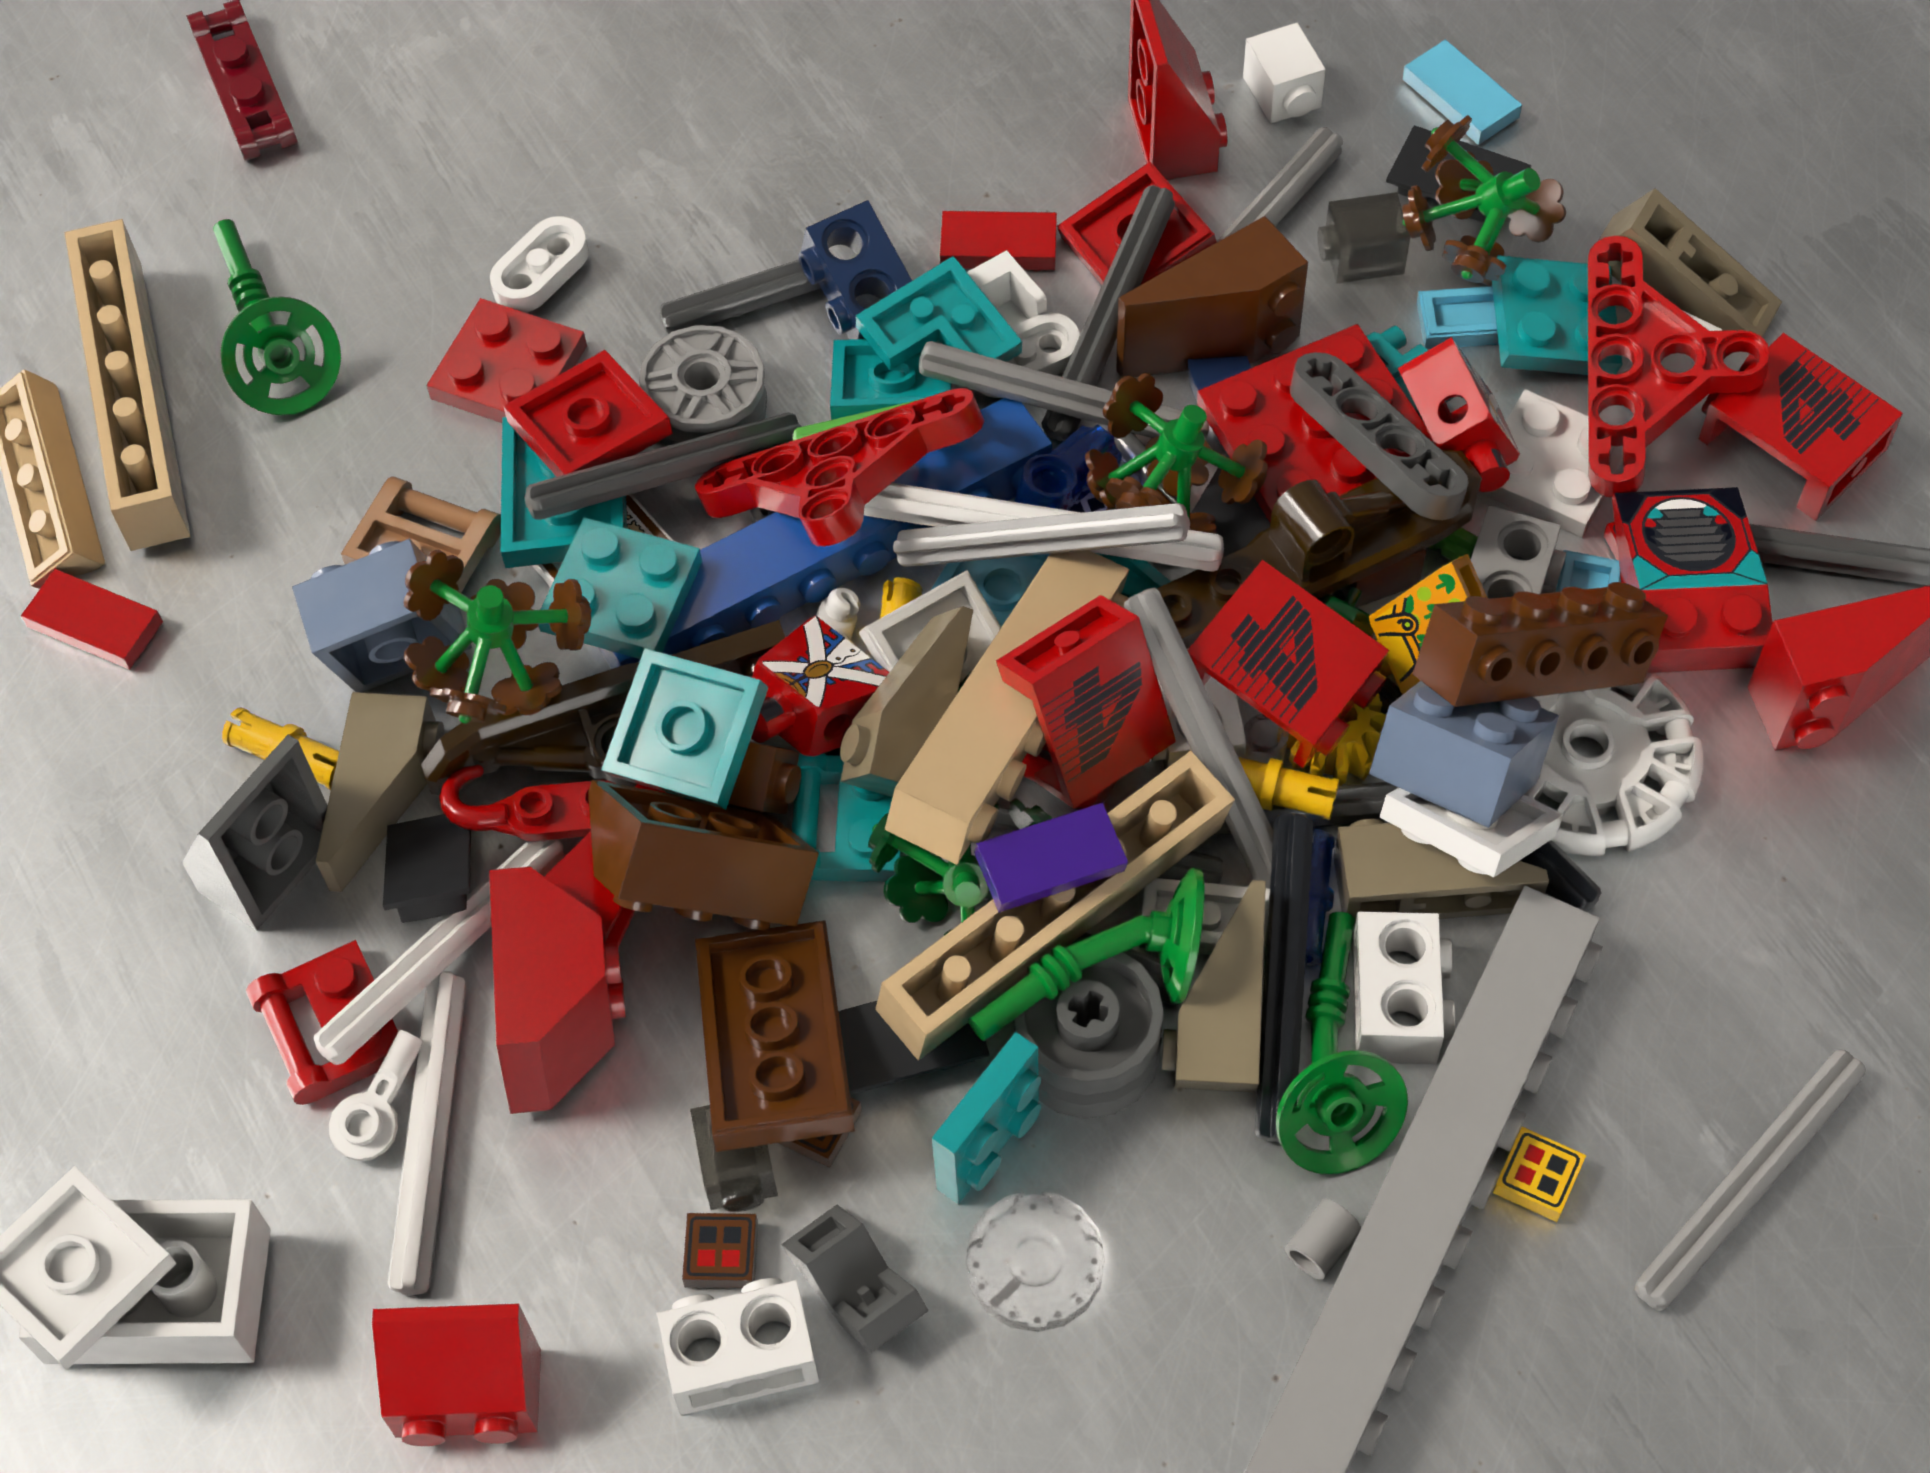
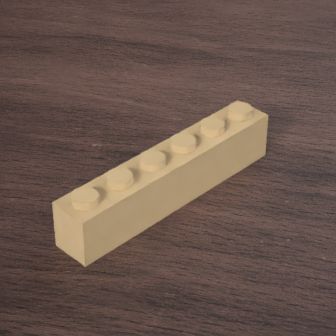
M123 219L64 232L112 515L130 551L191 537L140 259Z
M1089 550L1052 553L1048 556L896 785L885 826L886 831L956 865L971 842L976 844L987 839L999 812V809L995 808L994 805L999 797L1008 801L1011 800L1026 770L1027 765L1022 763L1026 754L1029 753L1037 757L1046 743L1032 700L1002 681L996 660L1099 595L1124 608V602L1129 599V597L1122 595L1129 572L1128 568Z
M1189 751L1107 813L1128 860V865L1124 872L1000 913L992 899L883 981L875 1010L919 1061L965 1026L971 1016L1022 980L1028 973L1027 967L1038 961L1044 954H1050L1051 949L1056 945L1068 947L1219 831L1235 799L1192 751Z

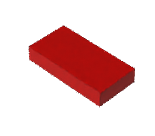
M942 211L940 264L954 256L964 269H974L1007 250L1024 270H1055L1057 212Z
M57 569L53 570L21 614V618L28 628L129 670L163 623L157 610Z

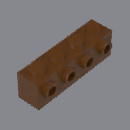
M1612 582L1608 587L1593 589L1564 587L1561 592L1542 594L1519 591L1512 597L1488 599L1480 596H1469L1465 601L1434 605L1413 675L1454 707L1644 683L1651 661L1657 654L1659 639L1668 615L1646 601V594L1642 590L1621 582Z

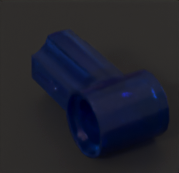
M1098 424L1094 427L1082 425L1050 454H1039L1030 458L1024 465L1014 502L1070 511L1091 492L1087 484V474L1090 469L1085 461V454L1088 451L1097 449L1102 454L1110 452L1117 459L1120 466L1123 454L1118 450L1114 436Z

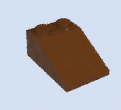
M1263 216L1118 298L1117 373L1123 378L1124 376L1139 377L1144 373L1158 375L1187 371L1188 359L1247 356L1249 363H1254L1271 352L1279 353L1287 349L1300 336L1308 261L1267 217Z

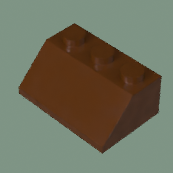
M598 780L591 781L588 794L594 877L614 894L613 901L615 903L639 912H651L654 905L673 907L676 913L697 921H711L713 914L730 916L736 923L756 930H769L771 923L797 927L819 852L768 812L728 804L725 810L670 793Z

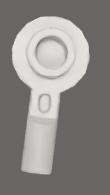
M399 1030L368 1091L352 1094L342 1100L332 1112L329 1122L330 1139L335 1148L347 1158L358 1161L372 1160L385 1153L393 1144L398 1130V1113L391 1103L424 1042L420 1038L406 1031Z

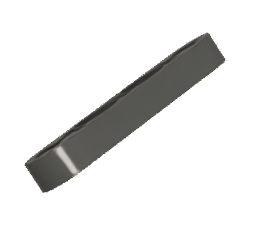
M1317 352L1305 354L1298 358L1290 385V394L1296 403L1411 510L1420 516L1433 520H1446L1459 514L1469 484L1468 477L1461 467L1345 362L1336 356ZM1345 413L1360 414L1371 420H1357L1348 417ZM1383 449H1397L1406 452L1410 457L1396 456Z

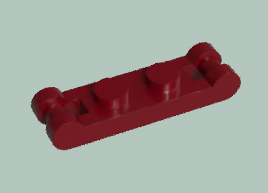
M240 0L223 3V10L204 15L201 10L186 15L244 161L260 157V150L280 144L282 149L298 144L288 114L278 95ZM233 30L234 35L214 41L213 36Z

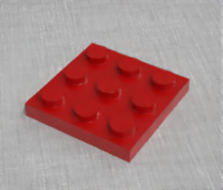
M1358 324L1197 391V406L1205 411L1207 415L1206 420L1231 460L1235 449L1241 444L1248 446L1256 439L1266 443L1267 453L1264 461L1268 465L1267 476L1261 489L1253 496L1270 523L1272 509L1276 501L1289 488L1306 480H1317L1327 493L1336 492L1338 495H1341L1377 478L1292 398L1290 385L1294 367L1298 358L1305 354L1314 352L1327 353L1345 362L1434 443L1426 425ZM1345 413L1348 417L1357 420H1371L1360 414ZM1383 449L1396 456L1410 457L1406 452L1397 449Z

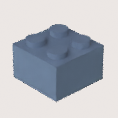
M410 538L402 542L391 541L380 544L373 548L368 556L343 566L332 565L316 571L311 576V579L292 586L312 654L355 692H365L414 672L404 659V651L410 644H422L426 637L435 636L443 642L444 646L452 645L466 629L460 608L451 603L444 604L441 613L431 621L423 620L417 616L416 612H411L404 607V597L409 591L405 585L406 574L411 566L417 562L426 561L427 558Z
M1420 681L1389 705L1369 774L1489 828L1537 783L1559 715L1541 708L1540 703L1533 697L1454 707Z

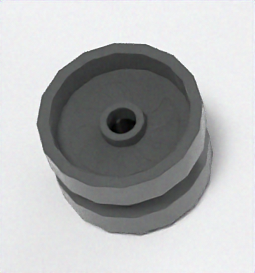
M1124 952L1081 970L1082 978L1077 982L1070 981V987L1065 991L1057 989V997L1052 1000L1046 997L1042 998L1013 1020L1014 1033L1017 1032L1038 1046V1075L1041 1077L1039 1101L1057 1113L1084 1119L1114 1115L1138 1101L1155 1079L1161 1054V1033L1164 1019L1160 992L1157 984L1144 966Z

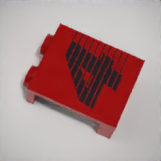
M1783 332L1769 346L1768 373L1761 386L1749 392L1708 395L1701 408V412L1706 417L1698 439L1708 446L1728 426L1742 434L1806 479L1796 508L1817 521L1889 448L1903 413ZM1749 354L1739 371H1747L1754 368L1758 363L1757 359Z
M1264 560L1258 564L1187 650L1204 685L1211 677L1301 742L1293 759V762L1301 768L1306 766L1317 751L1327 757L1334 750L1350 726L1342 719L1354 704L1363 710L1366 709L1387 680L1385 676L1379 673L1389 652L1387 648Z
M1099 595L996 660L1002 681L1032 700L1052 759V763L1034 774L1037 784L1073 809L1085 801L1095 798L1103 789L1135 768L1147 764L1155 755L1176 742L1139 616L1102 595Z

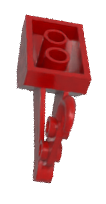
M481 765L463 767L452 773L443 783L439 796L441 809L451 823L467 830H493L513 835L526 841L584 837L545 876L530 866L489 870L496 1046L510 1114L552 1110L615 1045L613 1019L626 1018L619 945L635 911L613 901L614 894L594 877L588 794L591 781L525 787L493 804L469 806L460 800L459 791L469 780L481 777L484 769ZM598 780V781H603V782L614 783V782L606 781V780ZM637 784V785L635 786V787H637V788H642V789H648V790H654V791L663 792V791H660V790H657V789H653V788H650V787H646V786H643V785H639V784Z

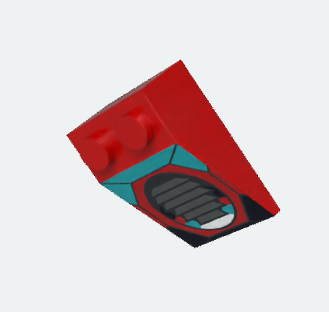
M1738 487L1614 493L1612 503L1621 583L1630 584L1642 590L1646 594V601L1668 615L1659 639L1657 654L1651 661L1647 673L1755 668L1773 621L1768 583Z

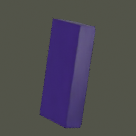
M1103 803L976 843L974 850L999 913L1124 872L1128 865V860Z

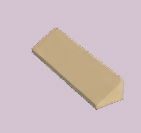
M24 369L0 388V467L30 584L32 587L41 588L54 569L77 577L101 568L105 565V560L59 390L53 382Z

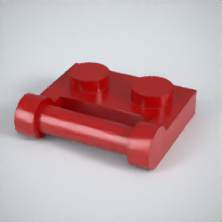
M356 940L282 974L270 973L253 980L246 988V994L253 1010L263 1013L290 1074L287 1080V1087L296 1104L305 1105L316 1102L377 1073L399 1032L393 1019H391L344 1063L334 1065L331 1062L324 1065H315L288 1003L307 995L322 1028L370 985L374 978Z

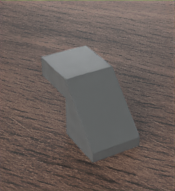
M838 1204L781 1244L789 1258L844 1330L871 1353L929 1311L916 1288L887 1266L864 1224Z

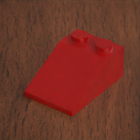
M1131 0L1128 101L1146 164L1151 162L1166 180L1218 172L1219 148L1227 147L1228 136L1224 115L1222 113L1214 114L1212 108L1215 102V92L1210 71H1201L1194 47L1160 0Z
M1930 585L1773 621L1747 688L1775 751L1793 746H1799L1801 749H1812L1827 743L1930 657Z

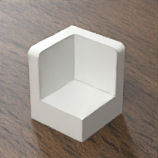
M1007 250L967 272L1010 327L1038 314L1047 313L1046 295Z

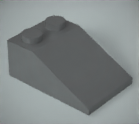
M288 734L197 834L182 862L199 893L256 931L316 864L328 805L297 739Z

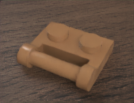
M391 476L383 484L341 552V556L346 565L368 556L371 550L380 544L391 541L402 542L410 538L426 557L434 550H441L447 556L454 555L463 561V574L456 583L461 593L487 548H492L501 535V514L487 509H481L478 512L413 490L410 482ZM406 512L465 534L460 539L398 516Z

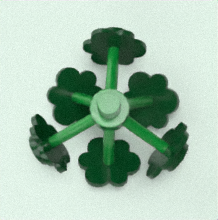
M1017 798L1010 801L1011 807L1008 808V812L1019 829L1053 819L1051 815L1047 814L1038 805L1029 808L1025 807ZM996 802V804L994 805V807L997 809H999L998 802ZM889 813L885 814L878 824L873 826L868 842V847L873 850L869 860L873 871L879 873L885 864L895 857L898 851L907 855L901 856L895 861L894 871L896 875L886 880L883 889L887 902L892 906L900 907L899 915L904 922L916 923L921 918L927 922L942 920L948 911L947 897L953 904L960 906L962 923L975 913V905L981 903L985 898L988 899L987 903L993 899L976 856L971 854V844L956 865L950 861L947 863L941 857L886 831L885 826Z

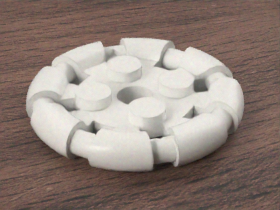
M1652 673L1650 677L1646 675L1644 683L1585 690L1563 695L1553 694L1533 697L1540 703L1541 708L1558 714L1559 718L1538 781L1524 795L1537 801L1543 792L1551 799L1561 803L1557 812L1563 814L1556 837L1552 841L1564 852L1585 856H1603L1606 848L1623 846L1629 852L1659 839L1681 820V807L1684 803L1693 802L1701 784L1704 759L1702 740L1693 736L1690 727L1694 723L1692 713L1680 695L1656 673ZM1619 688L1635 698L1631 702L1615 691ZM1656 731L1660 735H1666L1667 740L1651 743L1648 732ZM1578 737H1589L1601 744L1604 753L1594 758L1584 757L1573 750L1570 742ZM1646 776L1659 782L1662 789L1660 793L1643 784ZM1615 806L1619 820L1601 823L1600 815L1608 813Z

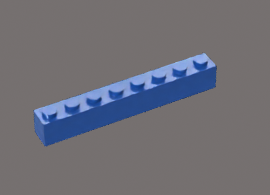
M1003 398L980 410L984 418V424L975 435L957 444L927 453L892 483L1008 501L1018 495L1032 494L1041 488L1046 481L1052 479V442L1021 402ZM775 512L700 550L702 564L662 653L673 655L777 621L781 616L806 603L820 602L827 598L832 590L861 575L869 576L883 569L889 561L897 558V554L893 551V542L897 540L898 533L901 530L930 528L933 526L864 515L861 528L845 541L824 547L811 543L800 518ZM598 648L611 669L625 664L640 662L638 658Z

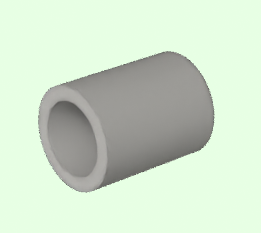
M1323 1199L1287 1243L1284 1250L1289 1259L1303 1272L1316 1279H1324L1358 1236L1361 1226L1357 1219L1343 1206L1332 1200Z

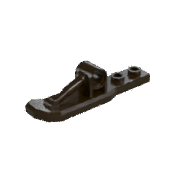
M1441 449L1463 469L1469 482L1459 514L1446 520H1433L1420 516L1411 510L1378 478L1341 495H1338L1336 492L1327 493L1317 480L1303 481L1289 488L1276 501L1272 509L1270 528L1259 532L1246 547L1223 557L1217 571L1211 572L1197 569L1156 589L1159 590L1186 649H1189L1262 560L1319 600L1439 543L1470 522L1482 477L1462 451Z
M777 620L673 654L672 656L752 678L754 667L759 658L785 638V634L780 621ZM639 662L625 664L562 685L561 692L551 697L547 706L536 714L522 715L518 711L511 715H502L501 713H498V715L486 714L484 723L473 721L466 724L460 723L437 741L421 763L431 794L440 795L443 783L452 773L463 767L481 765L484 773H493L500 766L534 767V770L588 772L590 776L596 779L635 787L636 783L612 777L601 769ZM477 778L472 779V780H469L467 783H465V784L462 786V788H461L460 790H462L463 788H465L467 785H469L471 782H473V781L476 780Z

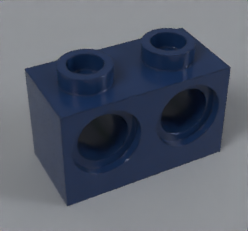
M869 200L805 228L801 252L798 253L799 262L808 281L812 285L819 283L826 295L828 302L825 303V308L833 328L839 335L846 333L849 339H865L856 328V315L865 310L857 302L856 297L870 294L882 300L911 282L910 275ZM835 245H845L855 252L856 257L842 260L835 257L829 251V248Z

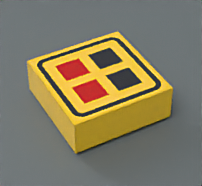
M1521 1127L1496 1182L1493 1194L1558 1222L1586 1155L1525 1127Z

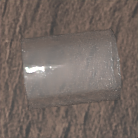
M1263 714L1252 717L1244 727L1246 740L1245 758L1267 764L1270 758L1282 760L1284 768L1289 733Z

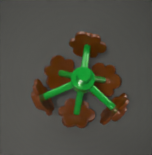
M1466 115L1460 122L1453 124L1450 120H1446L1439 127L1432 129L1431 136L1424 146L1430 153L1427 155V160L1421 168L1428 172L1437 162H1440L1435 172L1436 180L1440 185L1436 191L1435 198L1440 205L1430 208L1425 197L1423 198L1419 185L1412 186L1408 190L1409 203L1404 204L1402 207L1403 225L1407 228L1412 239L1421 237L1425 250L1431 251L1434 250V243L1436 242V235L1432 225L1434 220L1450 215L1460 220L1468 219L1474 213L1475 208L1478 207L1486 219L1477 238L1465 235L1460 241L1447 240L1442 257L1452 263L1451 270L1462 279L1474 283L1482 282L1492 286V281H1497L1507 268L1504 262L1497 259L1498 255L1504 256L1505 253L1503 247L1495 242L1506 218H1511L1509 222L1511 234L1517 237L1527 235L1531 241L1537 243L1544 242L1552 235L1554 224L1562 222L1566 216V208L1560 203L1564 191L1561 183L1555 179L1548 178L1540 182L1539 175L1532 168H1526L1515 175L1511 172L1503 171L1493 176V168L1490 163L1476 160L1472 152L1464 150L1458 144L1469 130V124L1472 121V118ZM1448 153L1455 158V160L1445 159L1441 161Z
M1149 373L1141 374L1137 379L1132 376H1124L1115 384L1110 400L1103 408V416L1109 420V433L1115 438L1121 439L1130 434L1132 430L1141 432L1149 425L1160 433V436L1150 439L1144 452L1120 467L1117 459L1110 452L1102 454L1097 449L1088 451L1085 454V461L1090 469L1087 474V484L1091 493L1110 510L1167 504L1166 499L1156 491L1160 483H1162L1165 493L1170 497L1177 498V503L1186 507L1187 515L1190 519V530L1216 534L1215 516L1204 512L1190 513L1192 485L1202 486L1208 481L1209 471L1205 465L1210 463L1222 469L1218 480L1219 486L1224 489L1221 495L1222 502L1228 505L1233 504L1235 501L1239 504H1246L1261 489L1267 476L1268 465L1264 461L1267 453L1266 443L1256 439L1248 446L1241 444L1235 449L1231 460L1212 450L1208 442L1205 441L1201 429L1207 419V415L1201 407L1187 405L1184 407L1179 419L1166 422L1155 414L1163 402V393L1159 388L1155 387V378ZM1149 464L1146 470L1147 480L1142 486L1131 475Z
M441 550L432 551L426 558V561L417 562L411 566L405 577V585L409 590L403 601L406 609L416 612L417 616L425 621L435 619L441 613L444 604L449 603L467 613V628L452 645L444 646L439 638L428 636L423 640L422 644L412 643L404 651L406 664L414 670L412 673L414 684L421 689L429 691L431 697L448 703L447 714L459 718V721L463 724L470 721L484 723L486 714L498 715V713H501L502 715H511L518 711L522 715H533L542 711L550 702L551 697L561 692L563 686L558 679L560 672L555 663L544 662L532 668L530 665L523 664L517 650L522 648L526 642V631H533L539 624L549 623L551 630L556 633V643L560 650L569 649L570 651H577L582 648L584 634L589 631L591 626V608L587 598L582 596L578 580L567 579L564 583H556L553 589L554 601L549 606V610H534L531 608L535 604V592L530 585L524 582H514L507 586L506 582L501 579H492L471 598L460 593L456 583L463 574V561L454 555L447 556ZM473 642L476 644L470 671L467 672L469 659L464 651ZM500 648L512 672L511 677L502 679L493 686L491 690L493 699L478 695L489 650Z

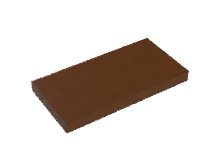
M826 920L797 924V927L781 926L769 928V930H754L695 939L715 1151L721 1152L855 1132Z

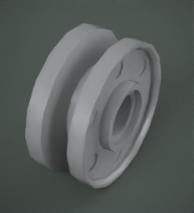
M695 325L672 331L653 344L641 363L640 387L666 413L670 420L673 434L661 440L665 446L762 420L766 416L767 391L764 386V365L757 348L739 333L721 326Z

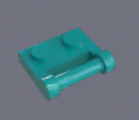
M800 753L797 765L801 769V784L793 804L792 832L819 852L811 881L886 882L888 878L896 875L894 864L901 857L902 852L898 851L895 857L890 862H887L883 869L877 873L872 870V865L869 863L873 850L868 847L872 828L875 824H878L885 814L889 813L892 797L840 782L844 766L840 756L823 753L811 757ZM820 784L839 785L835 852H821L816 849Z

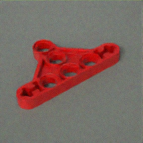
M1616 235L1604 237L1597 241L1590 249L1588 255V476L1590 484L1596 492L1612 498L1614 493L1638 491L1645 477L1646 447L1708 394L1743 393L1761 386L1767 377L1770 357L1768 343L1760 335L1744 330L1709 331L1644 282L1641 248L1635 241ZM1609 261H1621V285H1609ZM1616 305L1627 308L1632 313V316L1624 323L1609 324L1603 321L1599 314L1603 309ZM1747 352L1753 355L1758 363L1750 370L1734 371L1728 368L1723 360L1732 353ZM1680 353L1691 357L1695 365L1686 372L1675 373L1666 370L1661 362L1670 354ZM1621 355L1628 358L1633 363V366L1625 373L1609 374L1601 369L1599 363L1608 356ZM1619 405L1630 409L1634 416L1629 422L1616 426L1604 422L1599 417V414L1609 406ZM1611 446H1623L1624 471L1622 474L1611 473Z
M967 388L952 389L720 464L705 472L697 480L695 490L707 514L712 518L728 517L759 507L800 518L811 543L824 547L835 545L845 541L861 528L865 504L927 453L957 444L975 435L983 427L984 418L971 390Z

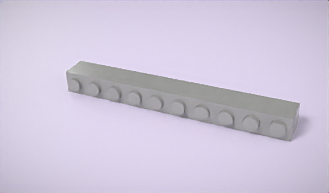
M1524 885L1245 1473H1348L1358 1450L1369 1456L1372 1455L1388 1419V1415L1377 1411L1380 1401L1387 1387L1400 1393L1417 1355L1416 1352L1406 1348L1415 1325L1429 1330L1445 1294L1444 1290L1434 1286L1442 1266L1445 1264L1455 1270L1457 1269L1473 1233L1472 1230L1461 1226L1471 1205L1482 1210L1485 1208L1500 1174L1499 1171L1489 1167L1497 1147H1501L1509 1152L1511 1151L1526 1117V1113L1515 1109L1524 1089L1537 1094L1552 1060V1056L1541 1052L1550 1033L1560 1038L1563 1037L1578 1001L1567 997V994L1575 978L1585 983L1588 982L1600 956L1603 946L1591 942L1600 919L1599 917Z

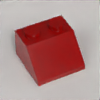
M519 1304L373 1309L372 1330L381 1417L395 1438L402 1437V1442L413 1446H436L443 1444L446 1436L474 1435V1439L479 1442L503 1444L515 1441L518 1433L538 1432L541 1348Z

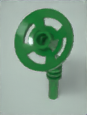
M230 219L218 221L213 226V231L230 273L227 284L239 312L229 324L222 340L220 356L225 379L232 391L244 403L258 411L272 415H290L305 411L316 405L329 393L339 374L341 348L335 329L318 309L302 300L283 296L269 297L260 272L253 269L235 222ZM286 311L291 312L287 324L283 325L275 324L270 312ZM313 325L321 338L323 346L322 366L314 364L315 348L311 337L306 332V329ZM297 337L301 339L304 346V360L300 359L299 350L292 342ZM237 343L244 345V365L253 378L248 384L244 382L237 368L235 356ZM253 347L258 348V357L264 364L260 371L257 370L253 362ZM301 376L310 385L301 393L291 397H268L271 383H288Z
M1189 869L1179 882L1166 912L1152 910L1150 917L1138 916L1066 948L1056 945L1051 949V955L1046 953L1039 958L1040 965L1034 962L1027 967L1028 975L968 1019L974 1033L981 1040L986 1041L1042 998L1046 997L1052 1000L1057 997V989L1065 991L1070 987V981L1077 982L1082 978L1081 970L1144 943L1146 944V951L1159 952L1162 978L1170 1002L1182 1004L1191 986L1201 940L1205 900L1202 870Z
M1332 912L1329 915L1319 978L1313 980L1310 985L1311 994L1308 997L1307 1003L1309 1008L1306 1010L1305 1018L1311 1024V1065L1291 1082L1280 1101L1276 1116L1277 1136L1289 1158L1303 1169L1320 1174L1348 1172L1374 1160L1388 1148L1398 1135L1408 1108V1094L1405 1082L1388 1060L1368 1051L1350 1050L1338 1052V1028L1343 1027L1345 1024V1013L1348 1009L1347 999L1350 996V988L1345 984L1355 924V918L1345 912ZM1348 1065L1363 1066L1377 1073L1382 1081L1365 1086L1358 1077L1345 1073ZM1302 1092V1094H1301V1096H1300V1098H1299V1101H1298V1105L1294 1107L1295 1102H1296L1298 1096H1299L1300 1093ZM1376 1106H1382L1383 1110L1375 1125L1362 1138L1354 1142L1352 1137L1367 1126L1374 1115ZM1308 1124L1317 1134L1329 1137V1150H1318L1301 1143L1295 1134Z

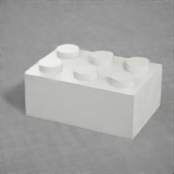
M251 1199L112 1200L164 1248L177 1264L74 1364L254 1363L271 1228ZM20 1325L18 1338L43 1364H60Z

